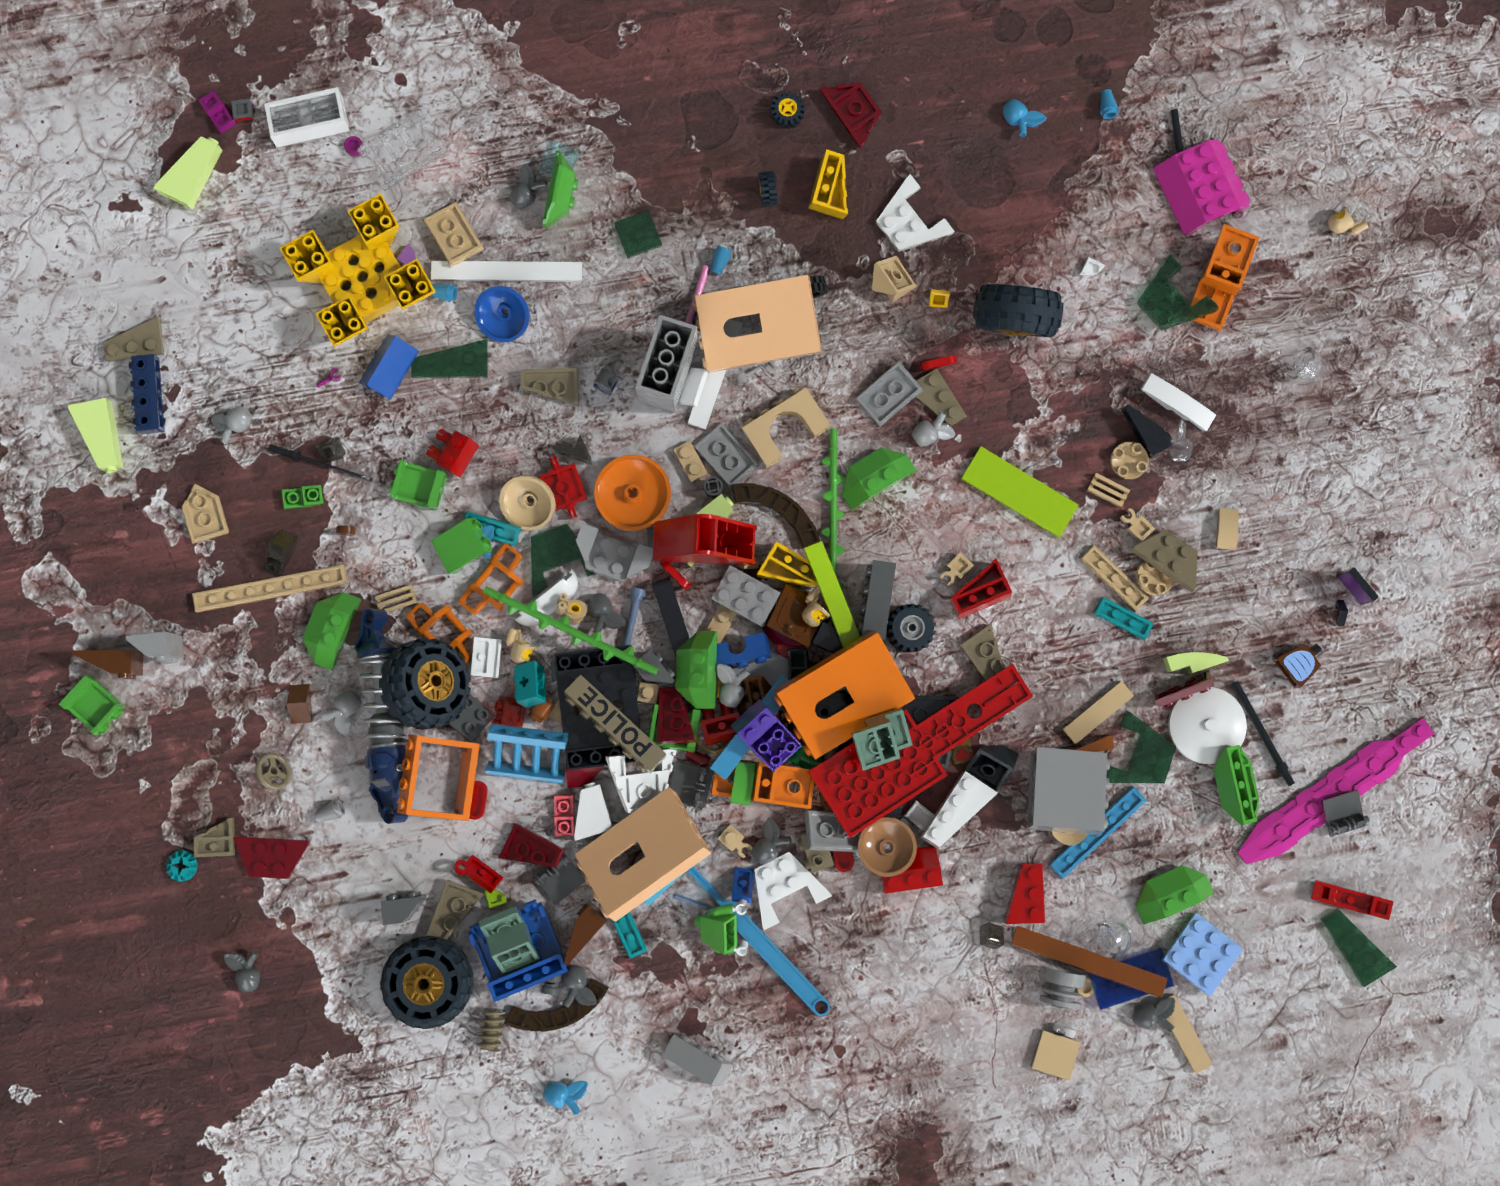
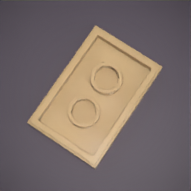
M457 202L423 219L450 267L484 250Z

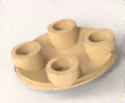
M1124 442L1113 450L1110 459L1111 467L1121 478L1135 479L1143 475L1147 470L1149 456L1140 443Z
M1146 561L1141 563L1137 569V583L1147 594L1153 596L1164 595L1172 587L1173 580Z

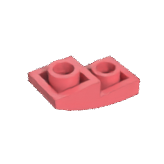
M574 794L554 795L555 836H574Z

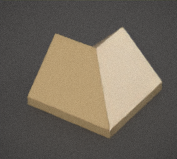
M897 256L878 261L874 264L872 291L887 294L892 302L917 287Z

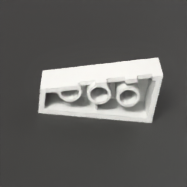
M962 772L921 835V838L935 848L941 847L998 793L968 772Z

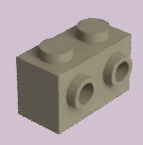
M806 833L800 834L801 839L797 841L800 850L805 851L807 858H803L807 870L811 869L813 873L834 866L830 851L808 850Z

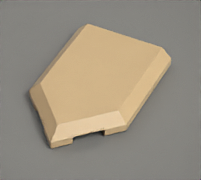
M194 484L190 495L182 505L192 544L228 534L229 529L219 496Z

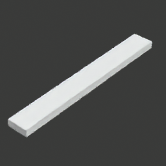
M431 261L432 281L582 282L583 273L582 262L462 261L450 267L447 261Z

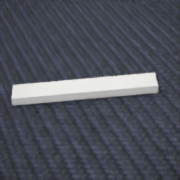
M731 319L727 320L724 324L725 334L729 337H738L743 323ZM727 370L708 372L698 405L693 407L688 420L689 425L706 430Z

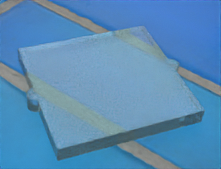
M552 140L539 170L552 175L556 150L563 154L571 168L574 169L581 152L568 147L567 144L563 145Z

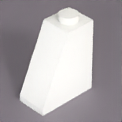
M596 782L584 785L585 789H582L580 792L574 833L575 841L606 832L613 827L601 784L596 785Z

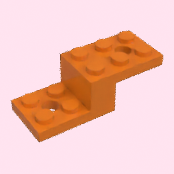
M1223 224L1211 258L1202 270L1185 316L1186 319L1218 331L1223 329L1234 296L1241 290L1260 237ZM1230 245H1237L1239 253H1233L1230 250ZM1207 302L1213 303L1214 311H1208L1205 304Z
M740 761L756 764L751 801L811 809L814 782L807 772L810 769L781 765L773 772L763 762ZM714 772L711 795L731 797L732 783L728 781V778L725 780ZM793 781H796L799 785V789L795 793L789 790V784Z

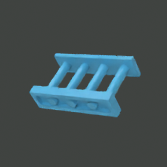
M491 724L487 740L494 741L493 761L488 762L485 774L548 781L553 784L563 783L565 770H559L560 749L565 750L568 733ZM502 742L514 744L513 763L501 762ZM522 744L533 746L532 766L520 765ZM541 747L552 748L551 768L539 767Z

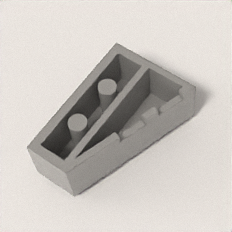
M683 1033L681 1035L673 1034L662 1056L711 1086H723L734 1064L724 1060L719 1054L708 1051V1048L704 1045L693 1043L691 1041L692 1038Z

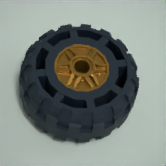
M983 284L980 287L979 293H976L973 318L975 319L976 327L982 330L1013 336L1053 337L1056 335L1058 328L1061 327L1064 303L1061 302V295L1052 290L1007 284Z
M427 638L416 639L394 649L389 654L388 660L383 663L381 668L382 677L379 678V688H382L383 693L381 699L384 704H387L389 708L387 711L391 716L398 718V721L406 727H414L420 730L437 728L456 719V716L465 708L467 703L465 700L469 698L471 690L468 687V681L471 680L470 672L467 673L465 668L467 664L462 657H458V651L450 645L446 646V643L441 640Z
M421 936L403 943L389 956L382 970L380 990H382L385 1006L388 1007L397 1020L412 1028L432 1029L450 1022L465 1008L473 990V970L467 959L468 957L455 943L437 936ZM424 979L429 981V987L424 984Z

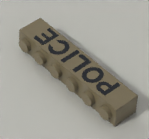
M582 675L564 691L565 700L572 707L576 705L580 709L579 713L586 720L590 718L594 722L593 726L600 733L604 731L609 736L607 739L614 746L619 745L623 749L622 753L628 759L633 758L637 762L636 766L645 773L647 771L651 774L666 758V753Z

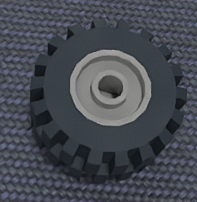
M906 604L892 611L889 614L890 617L887 623L886 637L890 639L889 643L894 645L897 650L910 653L920 651L929 646L928 644L934 639L932 638L933 635L936 634V630H934L936 622H933L932 619L934 617L928 613L929 610L927 608L924 609L921 605Z

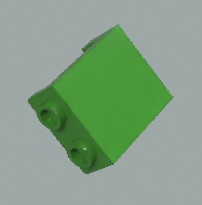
M400 460V463L395 466V480L391 482L389 487L390 497L395 500L438 510L448 474L442 470H433Z
M467 518L431 540L448 574L460 572L463 570L462 567L480 556L493 551L489 538L484 535L482 525L476 518Z
M85 675L59 703L62 708L69 710L83 722L93 735H103L110 728L109 724L113 720H117L123 714L122 710L126 707L94 677Z
M655 704L654 710L650 709L649 721H652L651 728H647L646 735L660 748L695 753L696 743L660 745L657 743L659 705ZM693 709V713H687L697 742L701 710Z

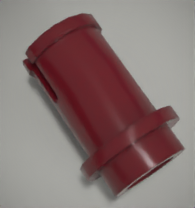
M687 751L684 759L706 768L710 757L707 756V753L704 755L697 751L695 753Z

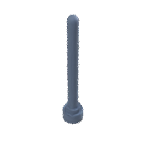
M631 587L630 595H632L631 599L633 600L622 646L631 644L639 604L646 595V590Z

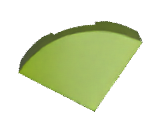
M484 889L488 908L508 903L507 898L502 892L495 889L492 893H489Z

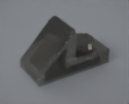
M581 435L578 437L575 448H572L573 445L568 442H556L554 447L556 453L592 465L593 461Z

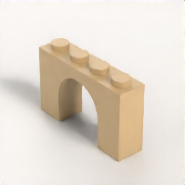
M807 388L795 390L787 400L785 398L775 403L776 407L771 410L769 408L759 413L760 417L755 420L751 418L743 424V434L766 469L780 461L783 457L769 432L770 426L776 418L782 415L798 417L803 421L814 439L830 429V423Z

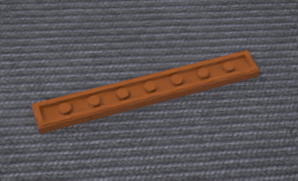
M1016 926L1011 942L1012 946L1159 998L1163 997L1168 978Z

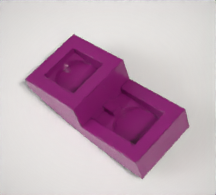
M214 90L198 100L221 134L237 124Z

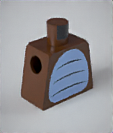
M1302 644L1272 660L1296 689L1301 688L1320 668L1321 664L1316 658L1323 653V650L1318 644L1313 645L1311 648Z

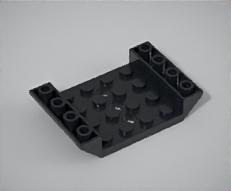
M632 645L616 646L615 648L624 651L628 647H632ZM601 649L554 654L563 733H568V741L565 748L567 770L607 766L606 756L624 755L622 753L623 749L619 745L614 746L607 739L609 736L604 731L600 733L593 726L594 722L590 718L586 720L582 715H577L574 712L576 705L572 707L565 700L564 691L582 675L612 704L616 699L622 700L624 707L619 711L641 730L633 664L616 656L606 661L603 658V650ZM625 756V763L636 762L633 758L628 759Z

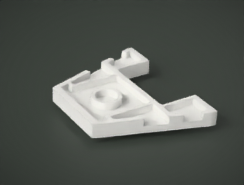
M911 174L908 175L876 220V224L898 252L919 246L922 243L938 240L944 236H950L955 232L945 218L928 229L909 205L906 199L921 188Z
M662 749L666 753V758L658 765L659 769L653 770L651 774L647 771L645 773L626 774L625 755L606 756V762L626 813H633L669 786L667 782L669 774L673 769L672 761L674 755L676 756L677 750Z
M790 852L755 868L764 930L780 923L771 906L773 902L805 886H808L816 904L832 896Z

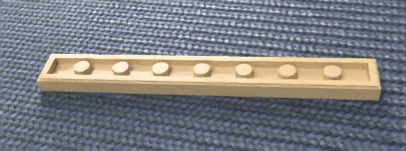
M343 564L192 593L195 612L199 613L348 584L345 565Z

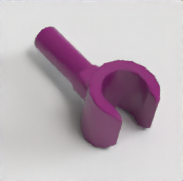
M338 368L331 369L328 377L316 383L317 387L319 388L330 381H340L341 375L337 377L332 376L338 372Z

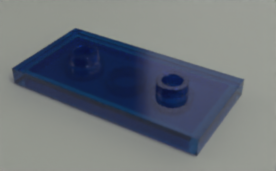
M1162 948L1120 960V962L1168 978L1165 989L1174 986L1168 965L1162 961L1164 957ZM1087 972L1100 1010L1148 995V993Z

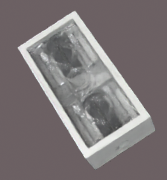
M338 87L264 104L270 137L276 147L350 131L344 99Z

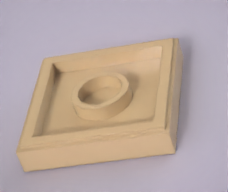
M1042 1030L1031 1068L1070 1081L1081 1042Z

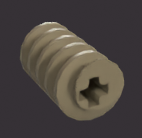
M488 1008L487 1011L481 1012V1014L486 1016L485 1019H480V1022L484 1023L485 1026L479 1027V1030L484 1032V1034L477 1036L482 1042L476 1043V1046L483 1050L500 1051L497 1047L501 1046L502 1042L498 1039L502 1038L503 1034L499 1031L504 1029V1026L500 1023L505 1022V1018L501 1015L506 1014L507 1011Z

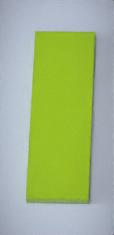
M982 446L961 478L964 482L1058 538L1079 506Z

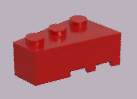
M997 558L951 597L950 603L958 620L1011 598L1012 590Z
M1042 863L1019 864L1003 923H1045Z

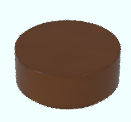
M337 526L336 534L352 536L356 534V528L353 526Z

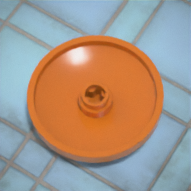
M624 455L612 460L601 470L595 483L594 497L600 514L609 524L624 531H641L652 527L655 521H660L665 515L671 500V487L665 471L655 461L641 455Z

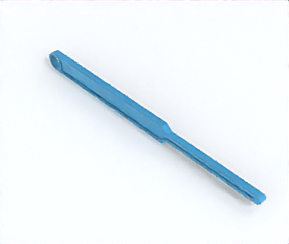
M694 866L687 870L720 906L732 904V906L737 905L734 901L725 900ZM733 912L737 915V931L816 1015H827L830 1011V1004L827 999L746 914L739 915L737 912ZM818 1001L826 1002L827 1010L824 1013H818L815 1010V1004Z

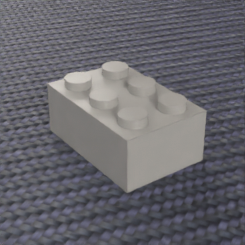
M729 565L711 599L763 627L781 593Z

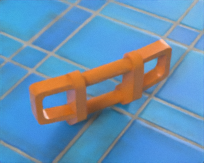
M505 543L491 557L490 563L475 582L470 583L465 593L459 599V604L473 615H477L488 602L501 612L505 603H500L499 600L496 601L484 594L480 586L497 567L513 580L504 592L506 596L510 597L518 586H522L524 583L521 578L513 573L522 560V555ZM507 550L516 554L509 568L498 561ZM475 591L484 599L474 609H471L465 602L471 593Z
M419 603L406 615V618L417 630V633L427 639H435L428 630L442 617L446 616L461 633L449 645L454 649L459 648L465 656L464 661L466 664L471 661V655L462 643L473 632L460 622L452 613V608L448 604L434 613L425 603ZM420 608L431 616L422 626L413 617Z

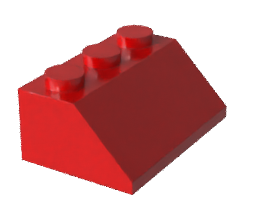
M934 846L917 848L915 859L906 871L892 877L881 876L883 893L943 886L936 848Z

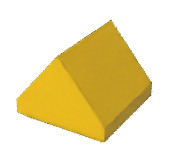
M931 289L929 306L947 308L950 291Z

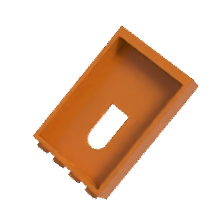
M872 630L774 689L776 703L779 707H784L786 712L783 715L788 723L792 722L795 726L793 732L797 739L800 740L802 738L805 744L802 746L807 756L811 755L815 760L852 738L851 732L865 728V719L903 707L915 699L879 633L875 630ZM845 686L854 702L829 718L822 719L818 717L815 712L816 704Z

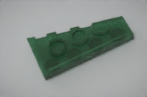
M488 339L415 357L411 364V377L488 378Z
M1335 909L1321 918L1322 923L1362 987H1366L1397 967L1339 909Z

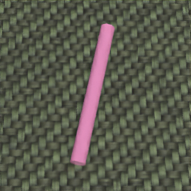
M707 265L702 267L685 323L691 325L696 314L693 301H696L695 295H701L710 269Z

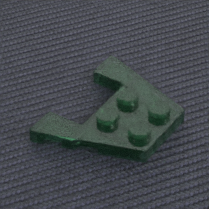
M1171 255L1168 256L1162 268L1159 269L1157 275L1137 302L1139 307L1161 331L1214 313L1219 308L1208 295L1191 306L1172 286L1168 279L1181 270V266Z
M567 524L531 536L533 597H536L548 587L544 572L581 559L587 577L596 575V573L586 570L583 557L576 542L577 536Z
M1125 711L1120 727L1138 733L1139 736L1128 771L1110 766V769L1107 770L1106 778H1109V783H1165L1176 746L1134 714Z

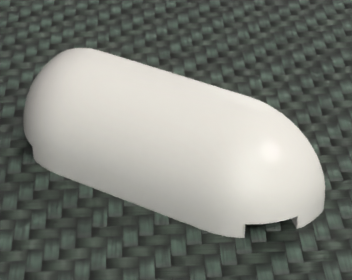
M572 569L533 598L531 601L537 602V610L549 616L556 610L558 606L557 600L561 593H565L568 600L571 599L578 588L576 574ZM520 610L511 616L517 623L523 626H534L539 623L538 619Z

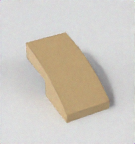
M1219 508L1216 548L1236 549L1239 510Z

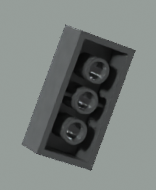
M873 560L866 568L865 578H868V583H865L862 594L866 598L860 608V615L863 616V619L858 623L857 628L860 637L875 630L879 633L881 639L885 640L896 563Z

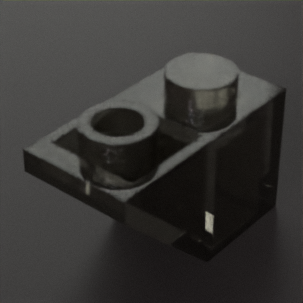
M281 529L269 541L263 568L280 577L295 552L298 537Z

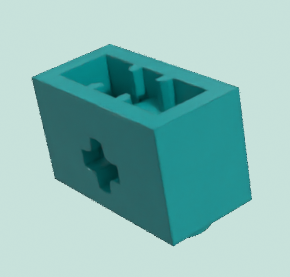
M536 661L514 666L515 674L513 678L516 690L514 697L516 702L525 708L546 703L544 666Z

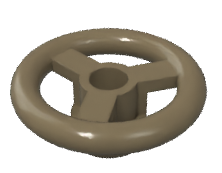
M266 753L258 759L255 769L256 775L264 787L270 790H280L289 783L291 769L284 757L277 753ZM268 759L269 765L262 769L263 762ZM275 759L283 765L285 774L279 771ZM276 778L283 780L279 784L269 783L275 780Z

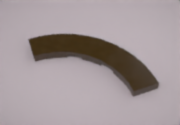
M753 483L731 484L735 504H758L777 512L792 526L798 536L802 549L820 542L816 527L805 513V510L786 494L774 488Z
M593 978L591 979L587 988L594 993L597 1002L595 1005L590 1006L579 1004L576 999L573 1000L569 1008L562 1006L547 1011L526 1010L513 1005L504 1024L525 1031L545 1032L564 1028L574 1024L590 1013L605 996L609 986Z

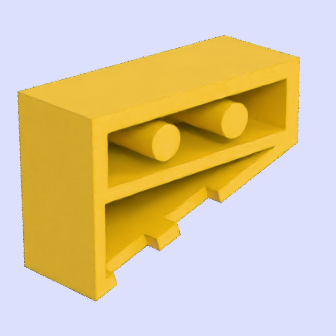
M827 149L823 153L808 209L839 219H844L847 216L845 158L843 154Z
M777 541L757 573V577L787 582L812 589L818 586L808 559Z

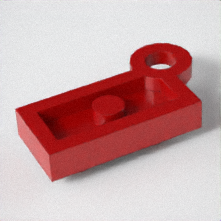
M474 855L467 862L458 860L454 864V870L457 874H466V876L489 893H492L504 878ZM459 865L464 866L465 869H460Z

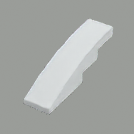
M1149 373L1140 388L1164 408L1172 410L1184 420H1189L1202 431L1208 430L1216 416L1198 401L1152 373Z

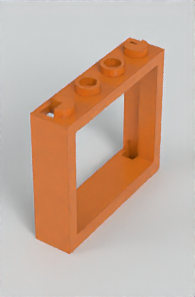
M408 734L407 744H405V759L402 762L403 774L399 783L400 795L397 800V813L469 821L480 744ZM422 742L463 747L454 813L412 809Z

